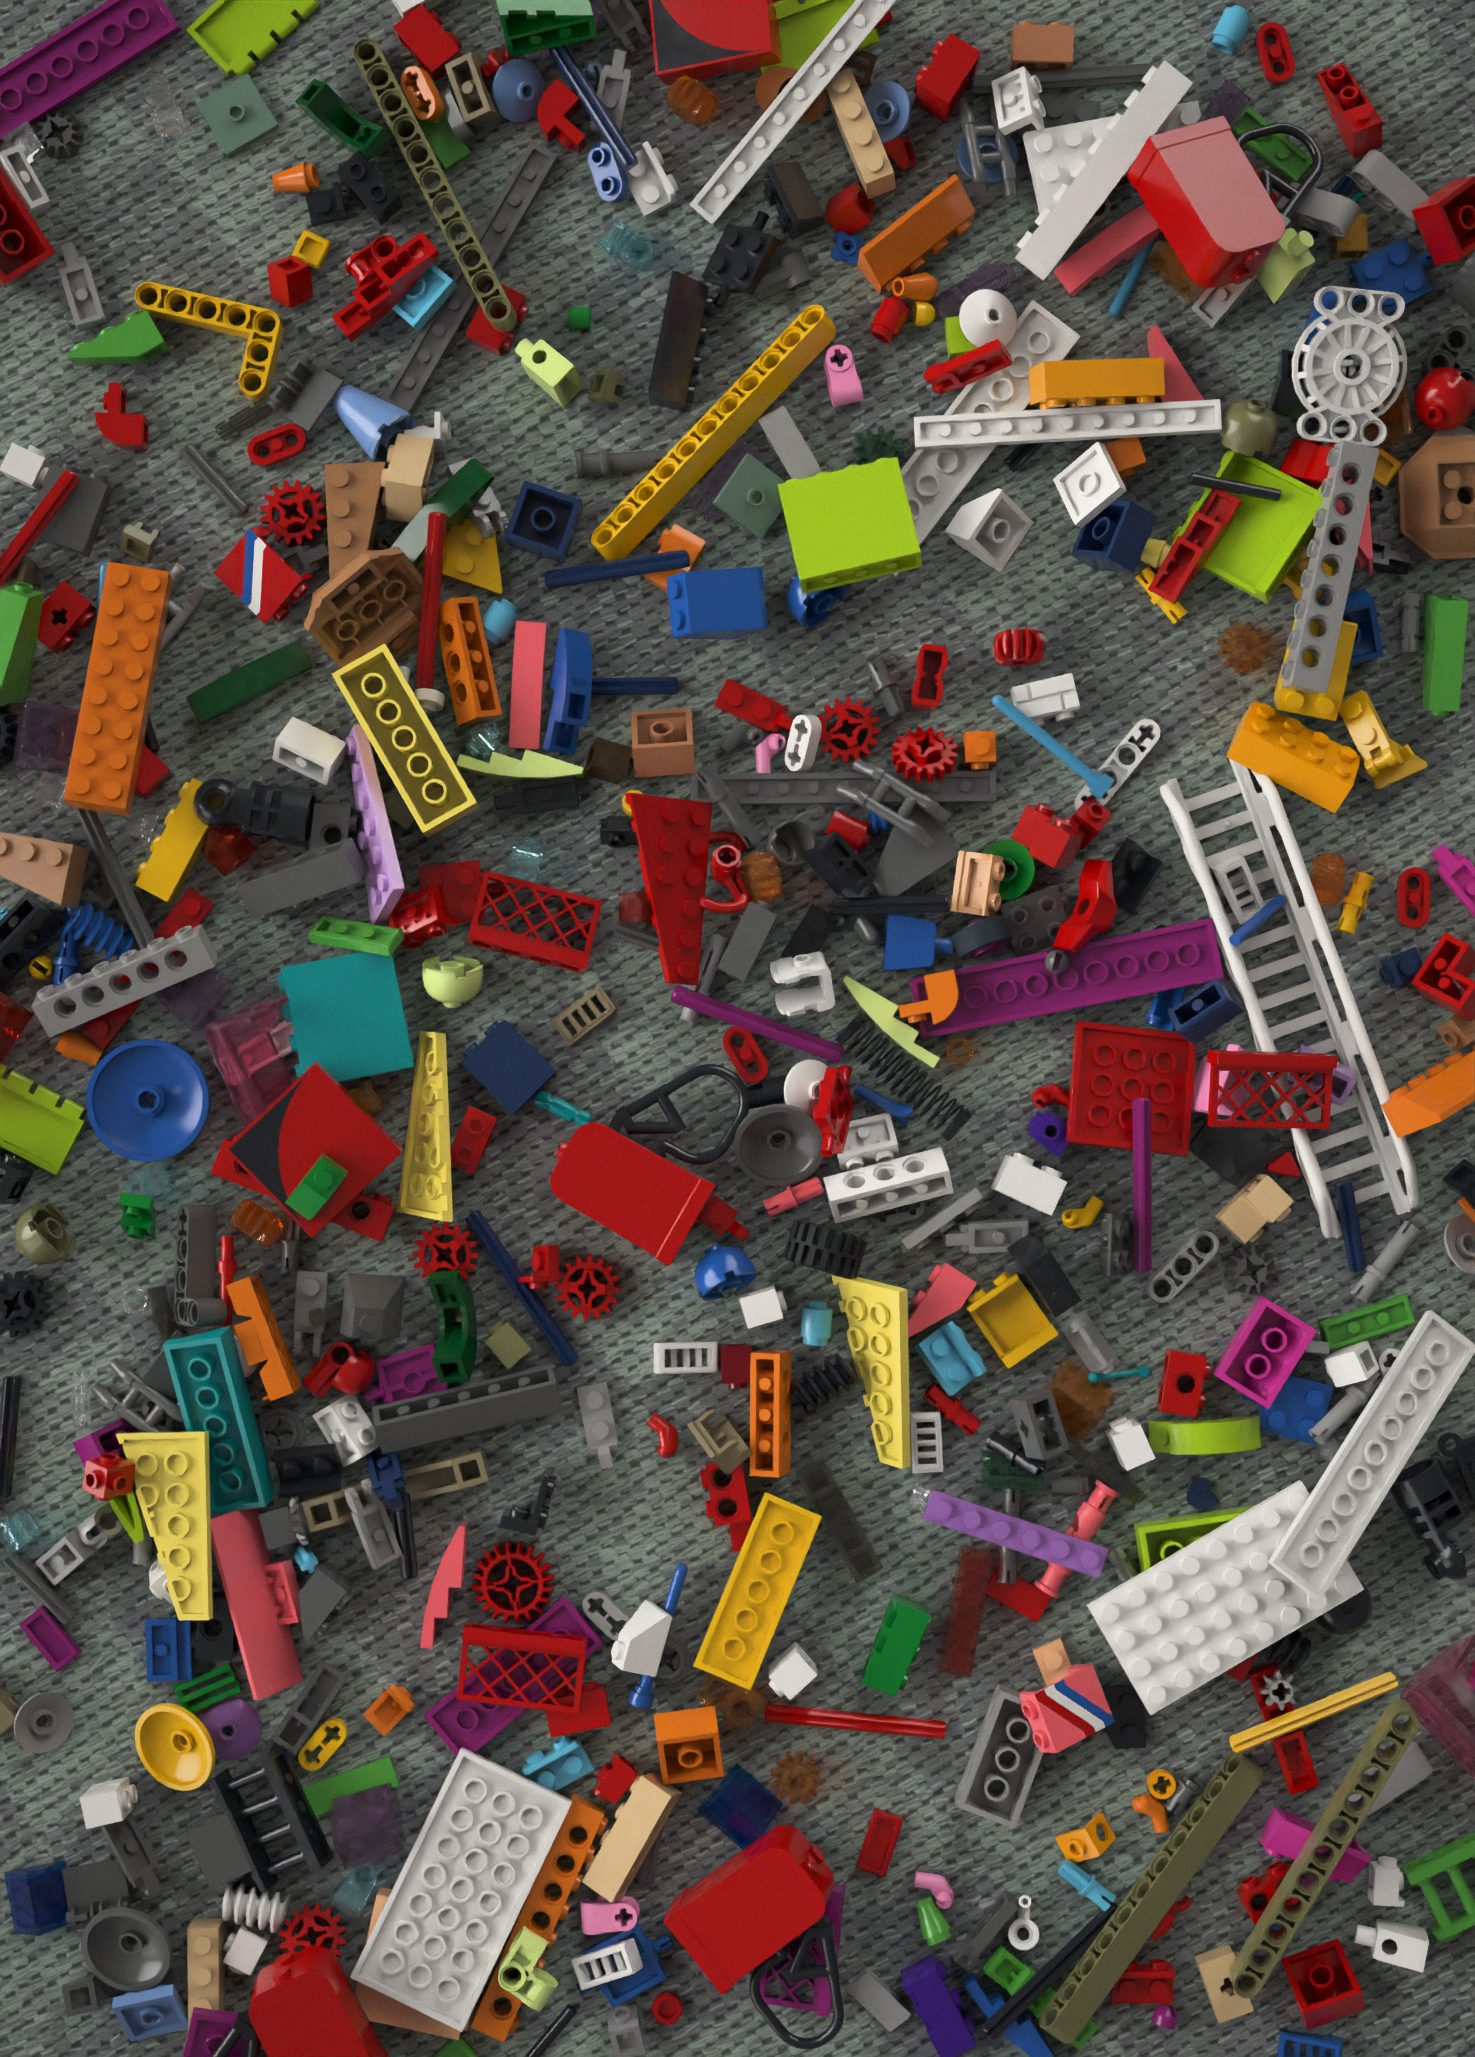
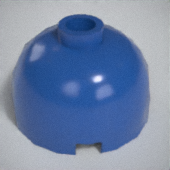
M797 572L790 579L786 601L790 613L803 627L806 628V625H808L810 628H815L834 612L826 610L837 599L841 602L843 601L847 586L841 585L802 595Z
M717 1244L704 1251L705 1256L699 1260L695 1268L694 1279L704 1301H711L724 1297L721 1292L728 1291L736 1287V1290L747 1286L757 1277V1272L747 1254L740 1248L732 1246L722 1247L721 1244Z

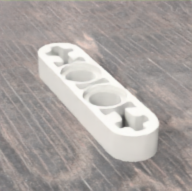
M1151 719L1139 721L1098 769L1101 774L1103 772H1111L1116 778V784L1105 793L1107 795L1105 799L1102 797L1095 799L1102 806H1105L1160 738L1161 731L1155 721ZM1150 726L1153 729L1151 735L1154 738L1152 740L1146 738L1141 743L1140 747L1145 748L1142 753L1137 745L1128 742L1131 737L1135 742L1141 736L1139 728L1145 729ZM1127 748L1134 752L1135 761L1133 764L1124 765L1119 761L1118 755L1120 750ZM1087 784L1075 798L1074 806L1076 811L1083 803L1081 798H1087L1092 795Z

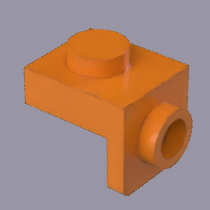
M393 1684L362 1715L385 1736L407 1712L414 1708L415 1704L411 1701L412 1695L404 1687H397Z

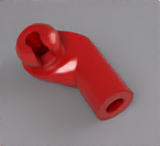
M1055 1083L1038 1087L1032 1093V1103L1037 1108H1044L1046 1105L1057 1102L1068 1109L1070 1092Z
M655 1412L646 1425L659 1434L660 1445L657 1448L658 1454L662 1458H670L678 1449L677 1430Z

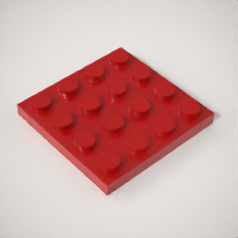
M1077 1021L1074 1032L1066 1143L1133 1151L1132 1102L1137 1098H1146L1151 1101V1152L1181 1157L1188 1156L1197 1043L1193 1044L1181 1034L1174 1032Z

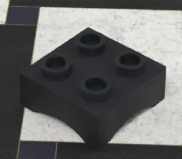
M1217 1114V1119L1227 1120L1230 1117ZM1239 1116V1117H1237L1235 1120H1244V1119H1243L1241 1116ZM1207 1119L1189 1142V1151L1230 1184L1237 1186L1254 1162L1275 1138L1263 1128L1211 1127L1207 1125Z

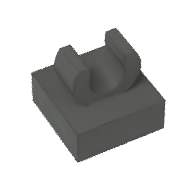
M1312 1327L1317 1332L1299 1360L1323 1362L1329 1355L1330 1342L1319 1341L1320 1328Z

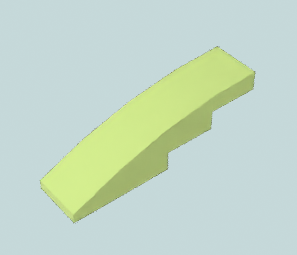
M525 749L522 761L492 752L489 763L460 754L456 764L458 769L489 777L521 781H540L576 776L577 778L583 777L585 771L583 767Z
M845 976L842 981L843 985L874 1024L904 1051L931 1069H934L940 1058L913 1043L919 1031L893 1017L898 1009V1005Z

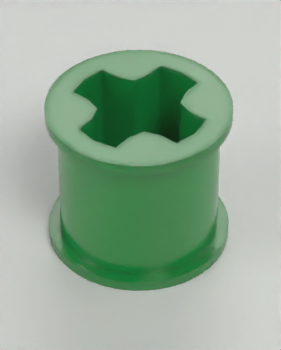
M569 305V330L591 329L590 305L588 307H571Z

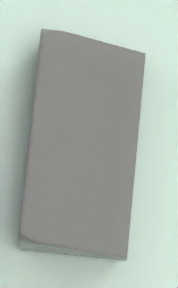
M867 1966L845 1988L890 2032L912 2015L911 2008Z

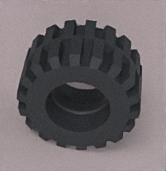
M799 1219L793 1221L783 1256L793 1263L843 1278L854 1279L858 1276L867 1242L861 1237Z

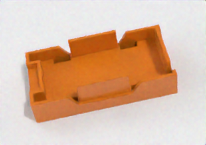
M259 1274L226 1285L236 1314L252 1318L234 1326L248 1365L252 1366L268 1360L259 1372L267 1395L262 1398L263 1401L269 1399L271 1402L302 1388Z

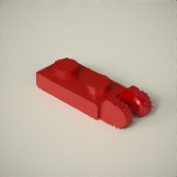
M998 338L944 364L936 363L932 367L930 366L925 371L923 377L927 383L932 384L933 391L941 395L956 388L960 389L967 384H971L1009 367L1013 362L1010 353Z

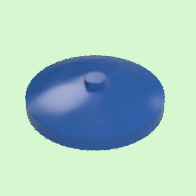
M153 1039L131 1041L108 1053L95 1068L86 1094L88 1118L98 1138L116 1154L130 1160L142 1162L165 1160L180 1154L190 1147L202 1133L207 1123L211 1106L209 1084L199 1063L182 1048L166 1041Z

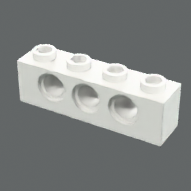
M941 1147L823 1178L835 1223L954 1193L950 1171Z

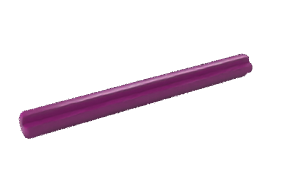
M676 985L672 992L671 1001L675 1004L835 1063L839 1062L843 1055L844 1047L699 992L680 985Z
M1137 1098L1132 1102L1134 1270L1145 1273L1152 1270L1151 1101L1146 1098Z

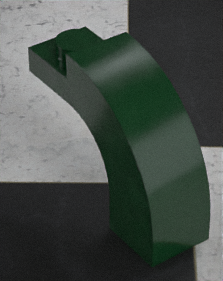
M313 79L295 101L323 130L353 154L359 151L367 161L379 155L385 149L388 139L392 136L384 127L372 123L356 113L327 83L317 79Z
M459 1270L430 1272L427 1281L436 1304L439 1319V1337L432 1362L439 1382L469 1381L474 1368L477 1349V1321L471 1288L464 1286Z

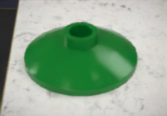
M1010 839L996 841L983 851V854L1003 857L1005 875L1003 880L1000 881L998 892L1000 893L1001 900H1013L1025 894L1031 887L1036 874L1034 857L1028 854L1029 849ZM1012 865L1014 867V873L1013 875L1008 876L1006 874V869L1008 866Z

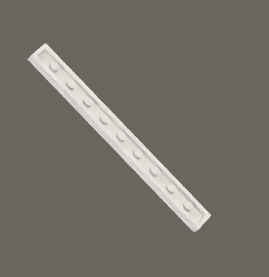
M856 0L689 205L709 223L714 225L897 0Z
M1220 399L914 417L915 450L1220 433L1222 430Z

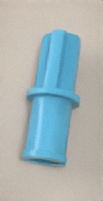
M1066 1859L1060 1865L1058 1874L1078 1889L1080 1896L1085 1895L1103 1911H1106L1111 1905L1103 1900L1101 1896L1112 1903L1114 1902L1116 1895L1097 1882L1095 1875L1087 1874L1070 1859Z

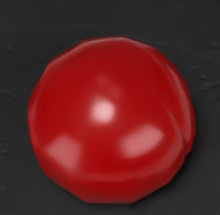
M360 1349L358 1352L362 1354L361 1356L351 1355L332 1380L331 1386L348 1395H356L366 1389L372 1382L375 1374V1360L368 1352Z

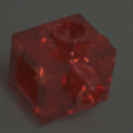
M231 824L225 828H213L206 835L208 840L201 848L207 859L224 877L242 867L256 851L255 846L244 836V833L236 824Z

